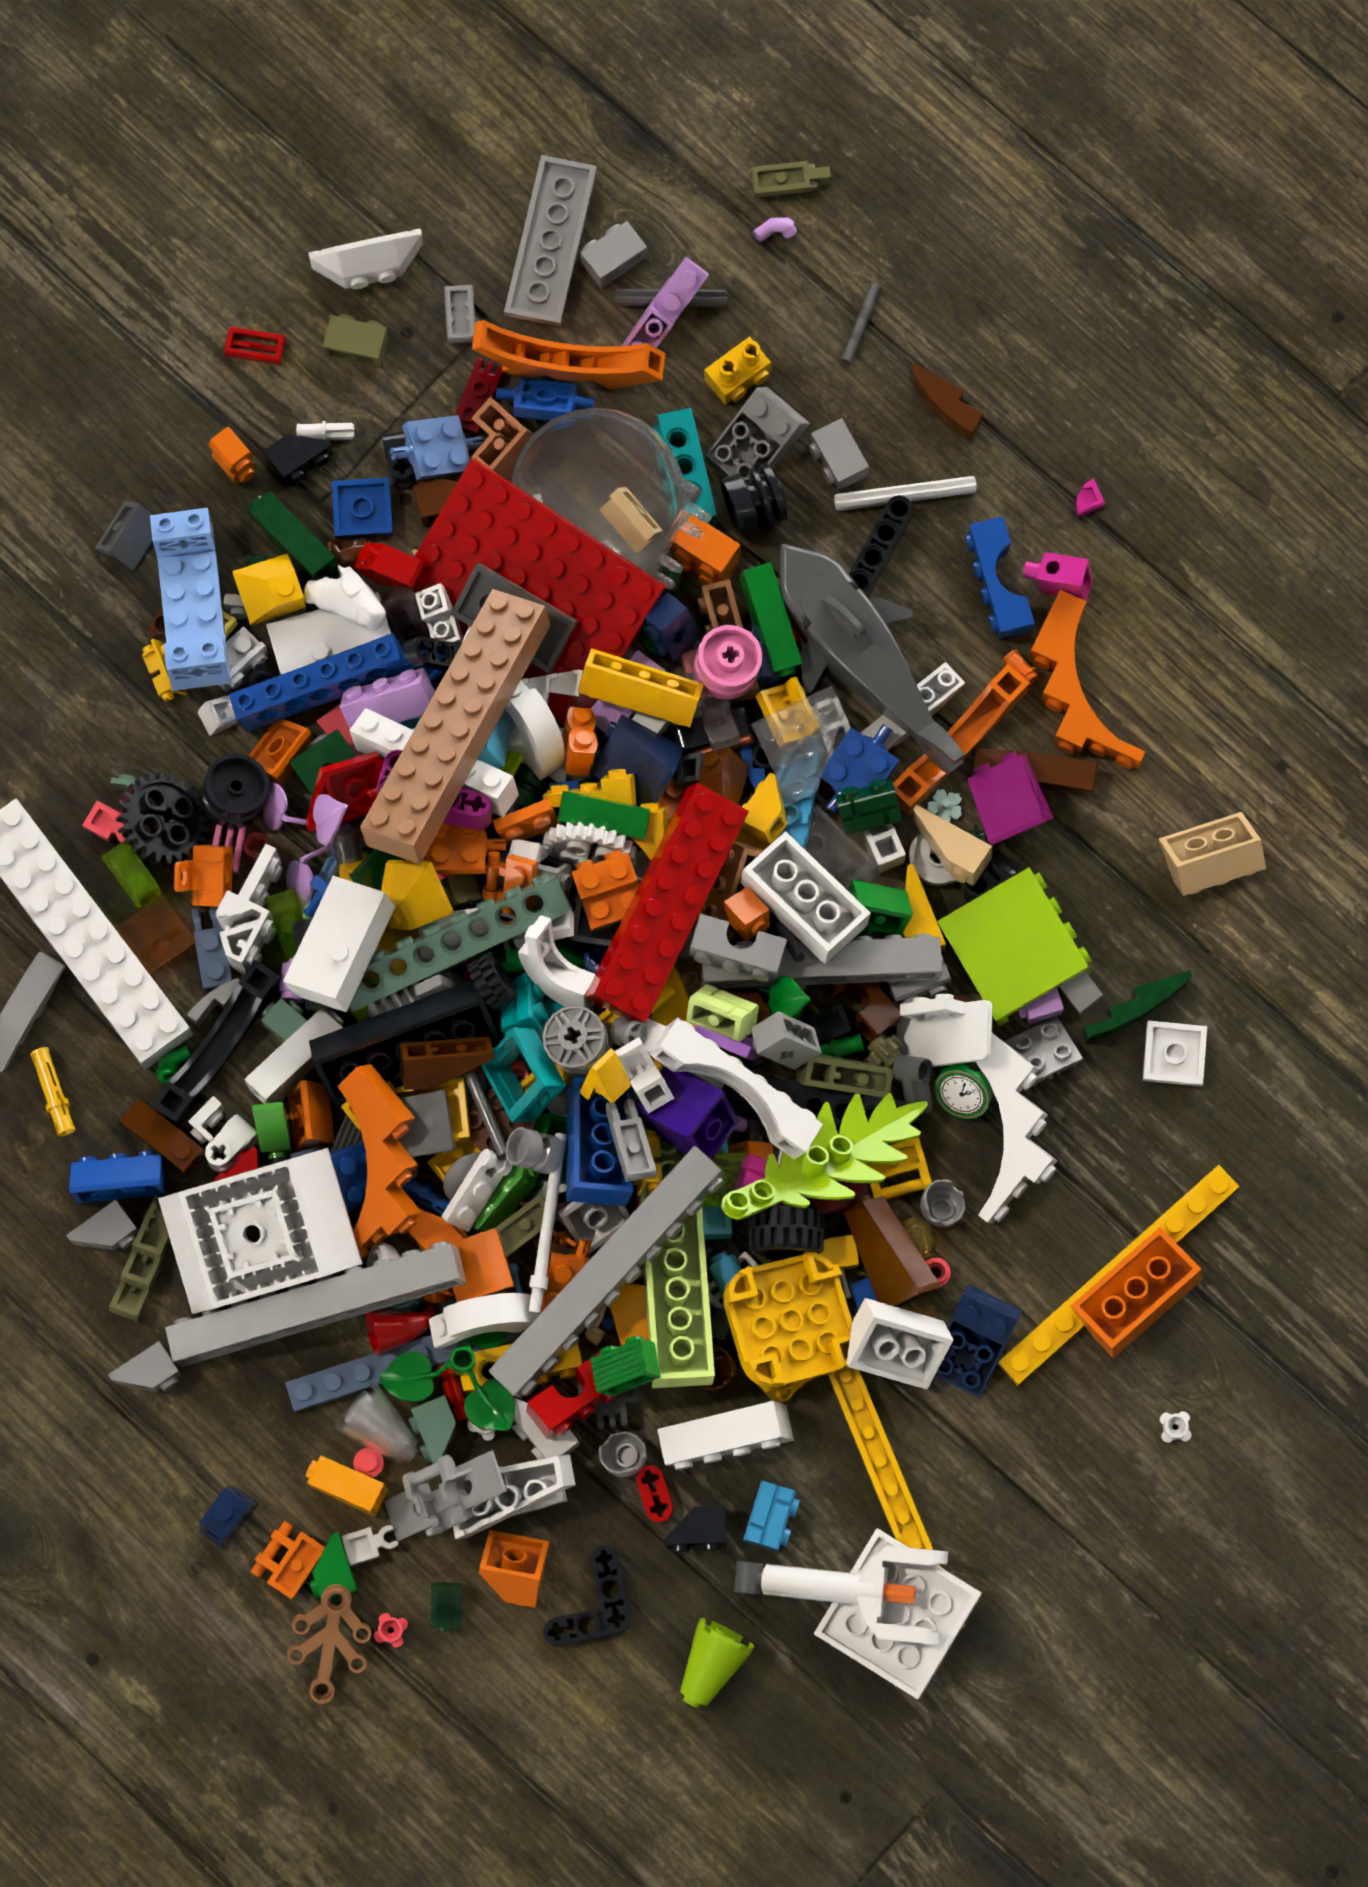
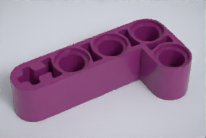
M393 750L386 755L377 783V794H379L403 750ZM461 789L453 803L455 805L451 807L443 821L444 824L474 830L487 828L492 822V809L489 797L481 792Z

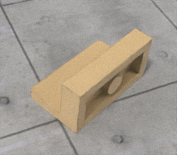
M626 486L617 488L609 496L611 499L600 508V512L635 553L641 552L663 532Z

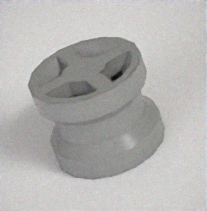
M625 1016L617 1017L610 1028V1040L614 1045L625 1046L639 1037L644 1045L647 1038V1027L641 1021H632Z

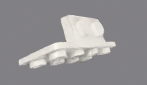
M937 994L935 999L916 997L910 1003L900 1004V1016H903V1018L897 1025L896 1037L903 1043L900 1050L901 1054L930 1059L933 1067L982 1061L990 1058L992 1034V1003L990 1001L979 1000L965 1003L953 999L951 994Z

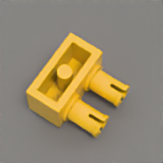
M748 337L704 369V380L724 405L731 401H739L745 396L747 389L752 385L756 384L758 386L765 382L770 376L771 362L761 351L759 344L753 341L751 337Z

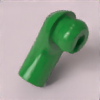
M186 1045L160 1058L156 1071V1077L159 1082L167 1084L176 1074L178 1065L188 1061L191 1057Z

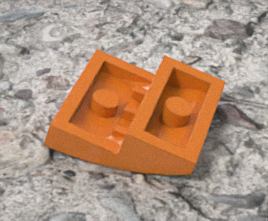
M497 1228L452 1243L459 1249L467 1284L453 1287L457 1303L515 1287Z

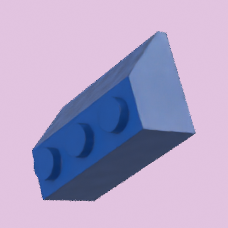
M142 1151L136 1157H127V1154L123 1153L111 1154L109 1159L97 1160V1157L94 1156L81 1157L79 1162L71 1163L69 1193L77 1203L167 1195L165 1160L156 1151Z

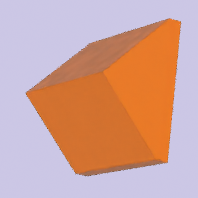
M285 719L276 721L249 754V757L254 758L263 766L269 781H274L282 787L294 771L289 762L303 753L307 745L314 740L312 732L308 728Z
M302 1080L287 1094L293 1152H300L316 1146L333 1145L335 1142L331 1102L324 1084Z

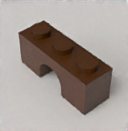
M879 982L818 985L831 1001L845 994L852 995L860 1001L862 1011L858 1013L852 1025L860 1032V1035L868 1044L881 1034H888L897 1027L903 1016H900V1007L895 1001L887 997L882 991Z

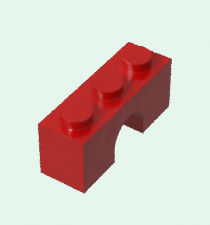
M590 1359L576 1368L575 1379L583 1390L580 1395L573 1398L564 1397L551 1385L527 1402V1414L547 1440L554 1435L557 1437L564 1435L572 1427L571 1423L578 1418L582 1420L588 1418L596 1411L595 1407L603 1401L609 1403L619 1395L608 1396L595 1390L596 1385L594 1384L595 1380Z

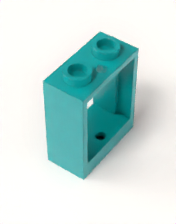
M514 1027L508 1030L504 1035V1039L497 1047L493 1048L494 1059L482 1064L481 1067L511 1122H531L537 1119L566 1084L553 1060L550 1059L545 1051L543 1042L535 1028ZM521 1052L536 1078V1081L525 1093L510 1067V1064Z

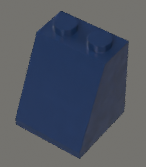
M621 714L617 723L611 721L603 737L607 738L604 746L598 744L591 773L599 780L608 775L610 770L625 769L626 774L634 773L637 806L640 807L644 803H657L676 771L684 747Z

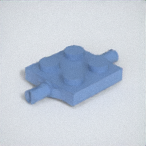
M459 415L408 421L402 425L406 438L405 446L391 448L390 455H392V460L408 458L413 466L416 480L459 475L463 473L470 461L469 450L479 448L483 444V438L481 436L466 438L462 431Z

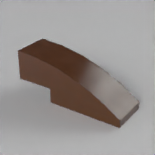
M913 363L910 379L926 405L944 424L971 442L982 424L984 413L962 402L963 389Z

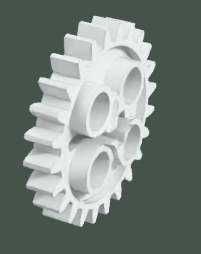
M567 822L566 827L557 824L556 828L550 827L549 831H545L542 846L549 852V856L573 865H577L581 857L593 860L595 864L604 861V855L607 853L621 850L622 854L629 853L633 868L635 869L638 857L637 846H632L633 841L625 840V835L617 836L615 830L608 832L605 831L606 828L604 826L598 829L591 823L588 827L584 826L581 822H578L576 826Z

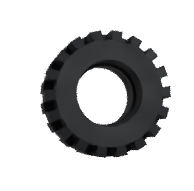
M779 1205L749 1216L748 1250L761 1256L791 1258L803 1255L805 1252H817L819 1254L824 1250V1213L809 1207L799 1208Z

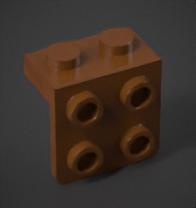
M492 1086L484 1092L506 1143L510 1134L518 1127L535 1130L536 1123L533 1120L531 1122H511ZM476 1103L468 1105L471 1141L481 1152L489 1149L497 1154Z

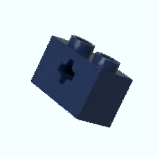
M668 592L657 601L648 615L644 616L647 626L645 631L653 641L651 646L661 657L666 655L675 662L699 640L688 608Z

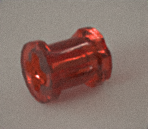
M260 832L251 833L244 840V850L247 858L252 863H256L260 853L254 850L253 846L259 844L263 850L265 844L270 845L267 836Z

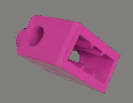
M1044 553L1041 563L1027 560L1023 570V577L1037 580L1039 590L1043 594L1057 597L1061 589L1087 601L1093 581L1089 559Z

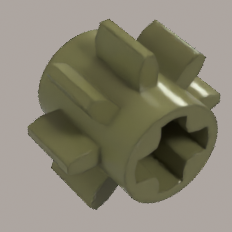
M883 1033L867 1047L871 1052L867 1060L871 1064L892 1068L895 1059L901 1055L900 1050L903 1043L895 1034L887 1038Z

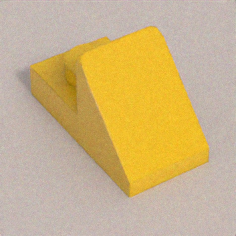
M610 1049L591 1067L579 1092L587 1100L597 1093L599 1096H604L609 1102L614 1103L630 1087V1080L614 1050Z

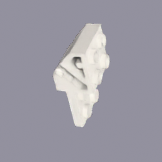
M265 844L239 894L237 895L227 890L216 911V917L223 929L219 933L231 968L242 974L246 973L254 960L261 962L263 955L260 952L265 943L269 945L276 933L272 915L269 910L263 907L269 897L267 890L271 882L276 883L283 867H281L282 863L277 849L268 844Z

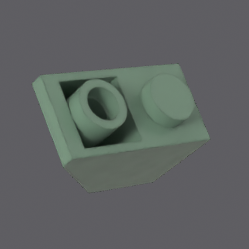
M445 1395L412 1408L411 1411L414 1417L408 1419L414 1435L416 1436L421 1433L425 1445L420 1446V1450L426 1464L429 1462L434 1464L438 1462L440 1457L446 1455L457 1429V1424Z

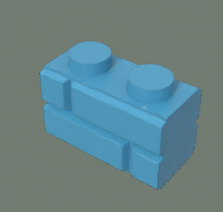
M761 1481L743 1542L774 1552L779 1551L780 1545L786 1547L791 1529L786 1528L789 1516L795 1518L800 1500L795 1499L796 1491Z

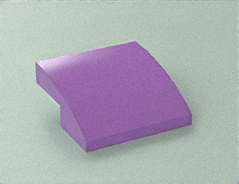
M699 1025L695 1028L697 1033L704 1038L715 1041L721 1049L748 1060H756L761 1057L753 1047L754 1039L746 1036L741 1042H738Z

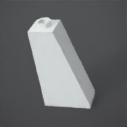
M322 1008L317 1011L244 1079L250 1092L263 1104L281 1102L315 1066L312 1060L309 1040L342 1029L343 1020L332 1010L329 1013Z

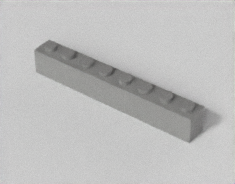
M928 933L917 934L914 938H902L901 935H888L884 939L859 936L855 940H851L826 964L798 939L796 941L805 954L804 960L795 962L785 946L776 979L781 975L790 976L798 985L937 980L943 971L940 937H932ZM740 941L732 946L737 949H746L752 946L754 942ZM713 962L711 964L700 963L702 987L706 984L718 989L771 987L774 980L770 979L769 981L757 980L751 976L752 974L743 971L739 973L729 972L723 969V965Z

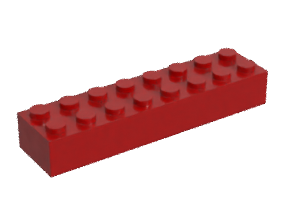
M700 783L687 787L584 996L585 998L618 1016L628 1017L632 1021L647 1022L749 813L748 810Z

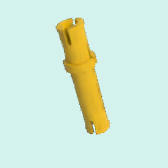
M49 1048L36 1049L30 1055L46 1098V1110L51 1114L57 1136L70 1135L76 1131L68 1109L70 1104L68 1098H65Z

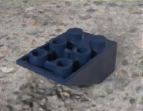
M968 1284L948 1323L947 1328L953 1338V1342L935 1376L980 1398L1023 1310Z

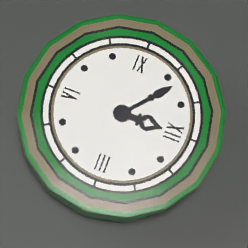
M953 1064L944 1068L935 1080L933 1091L936 1101L946 1112L961 1119H975L982 1116L989 1108L993 1098L990 1082L979 1070L975 1072L969 1069L970 1066Z

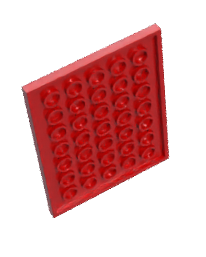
M473 458L470 459L414 556L425 564L413 588L396 587L385 607L430 636L427 623L421 618L415 593L441 583L454 607L476 563H482L579 621L553 672L547 673L530 663L522 679L573 670H584L591 648L624 658L645 623L644 616L648 615L667 586ZM458 619L464 638L470 626ZM550 693L548 707L552 714L556 715L555 720L564 726L570 707L592 708L598 699L590 698L584 694H580V697Z

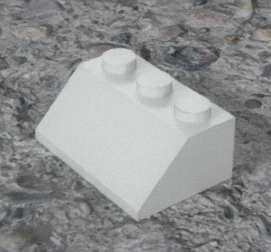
M865 1298L852 1322L847 1366L928 1389L953 1342V1338L942 1320Z

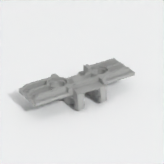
M489 1451L457 1467L449 1455H444L438 1459V1462L420 1471L404 1474L403 1484L405 1491L385 1500L384 1503L394 1528L397 1541H402L425 1529L426 1535L432 1537L455 1525L461 1524L472 1518V1509L477 1507V1505L507 1491L493 1451ZM441 1474L442 1483L438 1485L439 1489L431 1492L429 1484L423 1482ZM465 1478H468L472 1483L470 1494H467L463 1487Z

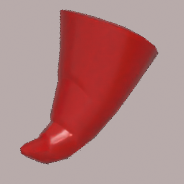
M430 1302L426 1309L419 1313L378 1309L366 1313L367 1334L373 1352L376 1355L384 1353L422 1335L430 1327L429 1319L437 1315L433 1303Z

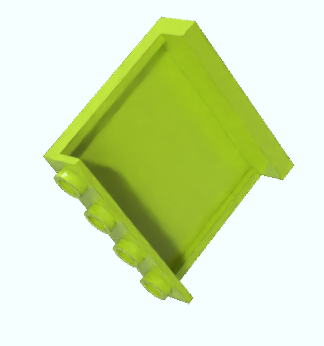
M1030 867L937 921L982 999L992 1003V1016L999 1027L1009 1021L1008 1016L1086 971L1087 974L1092 973L1088 966L1092 962L1084 947L1077 948L1073 941L1077 937L1069 922L1062 923L1058 916L1062 913L1060 906L1054 897L1051 899L1047 898L1043 890L1048 888L1041 874L1038 872L1034 875Z

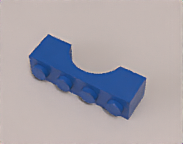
M1001 516L969 524L968 535H965V543L968 552L973 551L976 561L972 562L973 571L976 579L981 578L983 584L980 593L984 606L989 605L991 611L988 621L992 633L997 632L1000 641L1033 632L1035 623L1027 596L1016 595L1006 590L1000 584L996 575L995 567L998 561L1009 552L1011 545L1004 517Z

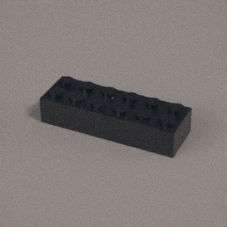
M471 980L309 1040L313 1063L333 1106L347 1101L337 1086L358 1066L371 1064L385 1082L390 1081L392 1084L400 1082V1043L490 1037L492 1047L497 1046L501 1042L497 1022L490 1006L485 1002V998H482L480 991L476 989L475 982Z

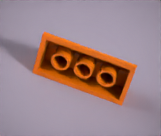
M1159 1227L1075 1301L1071 1308L1091 1336L1114 1359L1202 1281V1269Z

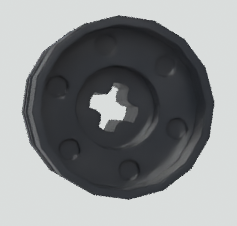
M768 463L759 465L761 478L755 468L748 469L750 483L746 484L739 473L720 479L722 495L739 536L759 530L758 516L762 515L768 526L774 525L773 512L779 522L788 519L784 491L779 479L775 476Z

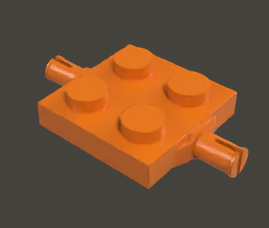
M442 823L424 856V860L432 862L437 874H485V859L488 851H506V838L488 839L485 829L474 830Z
M580 1238L575 1254L564 1255L550 1251L546 1277L549 1278L548 1287L543 1293L541 1312L590 1260L587 1255L592 1244L591 1240Z

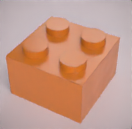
M691 514L672 541V560L675 561L674 563L680 570L686 573L691 571L699 576V581L704 585L712 584L730 578L740 563V544Z

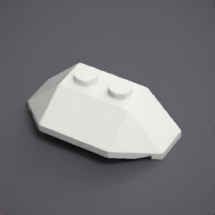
M415 229L409 232L405 231L322 249L321 251L309 252L311 267L345 289H362L374 282L389 283L397 277H402L423 246L421 229Z

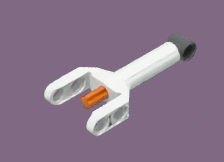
M886 1546L856 1573L766 1564L763 1569V1563L737 1561L734 1592L761 1594L762 1589L763 1595L853 1604L863 1617L864 1622L878 1639L940 1645L941 1632H934L926 1627L881 1623V1617H884L886 1602L914 1605L917 1593L916 1586L888 1583L889 1567H886V1561L936 1566L938 1564H947L948 1552Z

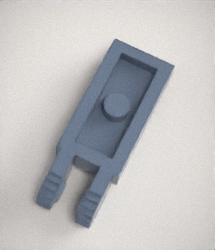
M210 906L209 910L214 928L202 930V918L198 908L191 909L195 927L193 934L203 990L215 989L232 980L229 961L219 933L223 929L220 927L216 917L217 907Z

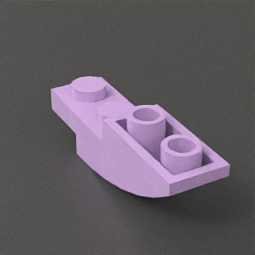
M685 257L652 300L622 346L648 343L657 348L674 325L678 316L707 279L709 273Z

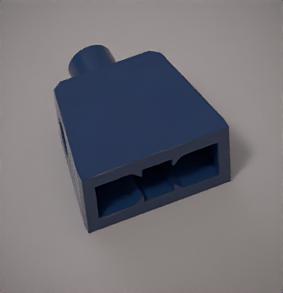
M236 1486L226 1487L201 1519L200 1533L225 1551L259 1503Z

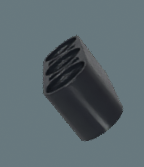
M741 707L693 718L690 728L676 724L668 727L671 741L684 747L682 754L748 733H752L754 739L758 736L750 707Z

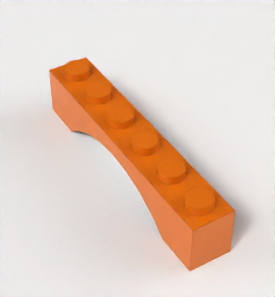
M1009 664L986 686L969 709L947 732L964 753V757L961 760L1027 694L1030 682ZM926 754L909 766L893 783L899 808L908 816L913 813L914 806H919L948 776Z

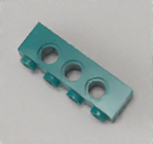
M687 408L657 415L658 425L653 426L656 442H662L664 452L659 453L663 470L668 469L670 479H666L669 496L674 495L676 505L672 506L675 523L681 522L683 527L690 515L693 514L709 525L717 524V513L692 409ZM680 439L685 442V445L675 448L670 443L673 440ZM681 466H688L692 471L689 474L683 475L678 473L677 469ZM687 493H695L698 498L695 501H687L683 496Z

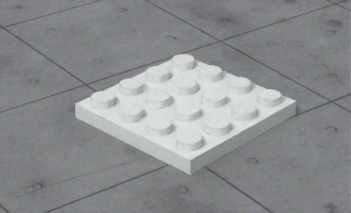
M876 1528L850 1573L858 1572L886 1546H907ZM886 1561V1567H889L888 1583L916 1586L917 1593L914 1605L886 1602L884 1617H881V1623L926 1627L934 1632H941L940 1645L878 1639L864 1622L863 1617L853 1604L832 1602L814 1635L916 1699H920L981 1597L982 1592L938 1565L928 1566Z

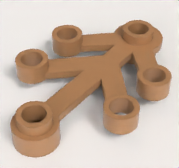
M341 1584L328 1586L321 1595V1603L305 1615H296L292 1620L293 1631L298 1635H304L310 1630V1625L327 1615L325 1627L300 1645H291L287 1650L288 1661L293 1665H299L308 1654L323 1644L318 1677L310 1684V1696L318 1704L328 1703L334 1696V1685L330 1680L335 1645L348 1661L350 1671L361 1673L366 1668L365 1656L355 1651L338 1628L340 1616L353 1630V1638L358 1643H366L370 1640L371 1629L368 1624L362 1623L350 1608L352 1603L351 1593L348 1588ZM335 1594H339L342 1597V1601L338 1604L332 1603L330 1600ZM304 1620L307 1626L304 1629H298L295 1626L296 1622ZM361 1628L366 1629L368 1632L363 1638L356 1635L357 1630ZM299 1650L302 1656L299 1659H293L290 1656L291 1652ZM359 1658L363 1661V1664L360 1667H353L351 1664L352 1660ZM319 1684H325L328 1689L324 1693H319L316 1687Z

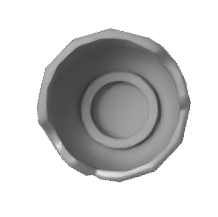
M948 1179L932 1182L926 1187L920 1199L922 1215L928 1222L939 1228H948L962 1219L966 1209L963 1192L955 1188L952 1181Z
M627 1431L610 1434L605 1443L599 1447V1459L608 1473L619 1478L630 1477L639 1472L647 1459L646 1446L636 1434Z

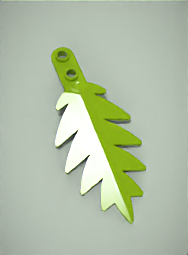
M856 1093L845 1111L839 1133L836 1130L830 1104L825 1102L817 1117V1120L823 1125L806 1153L794 1160L782 1152L780 1166H778L775 1155L771 1153L766 1162L765 1178L726 1194L721 1202L723 1212L728 1217L739 1220L782 1202L793 1207L807 1208L810 1201L804 1197L829 1200L853 1199L855 1192L836 1181L852 1183L883 1182L885 1176L864 1163L889 1164L905 1162L907 1155L886 1143L902 1142L920 1137L921 1131L910 1124L924 1112L928 1102H915L896 1108L892 1094L888 1093L880 1101L869 1121H867L860 1094Z

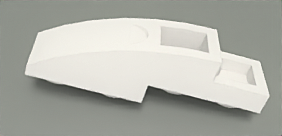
M945 662L917 684L931 717L965 685V682ZM884 715L861 732L864 736L873 738L882 726V723L888 726L893 731L883 744L887 751L894 745L897 747L910 736Z

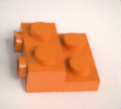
M621 850L612 851L604 855V861L594 864L593 860H586L576 865L577 870L572 871L591 931L621 922L639 887L629 853L622 854Z

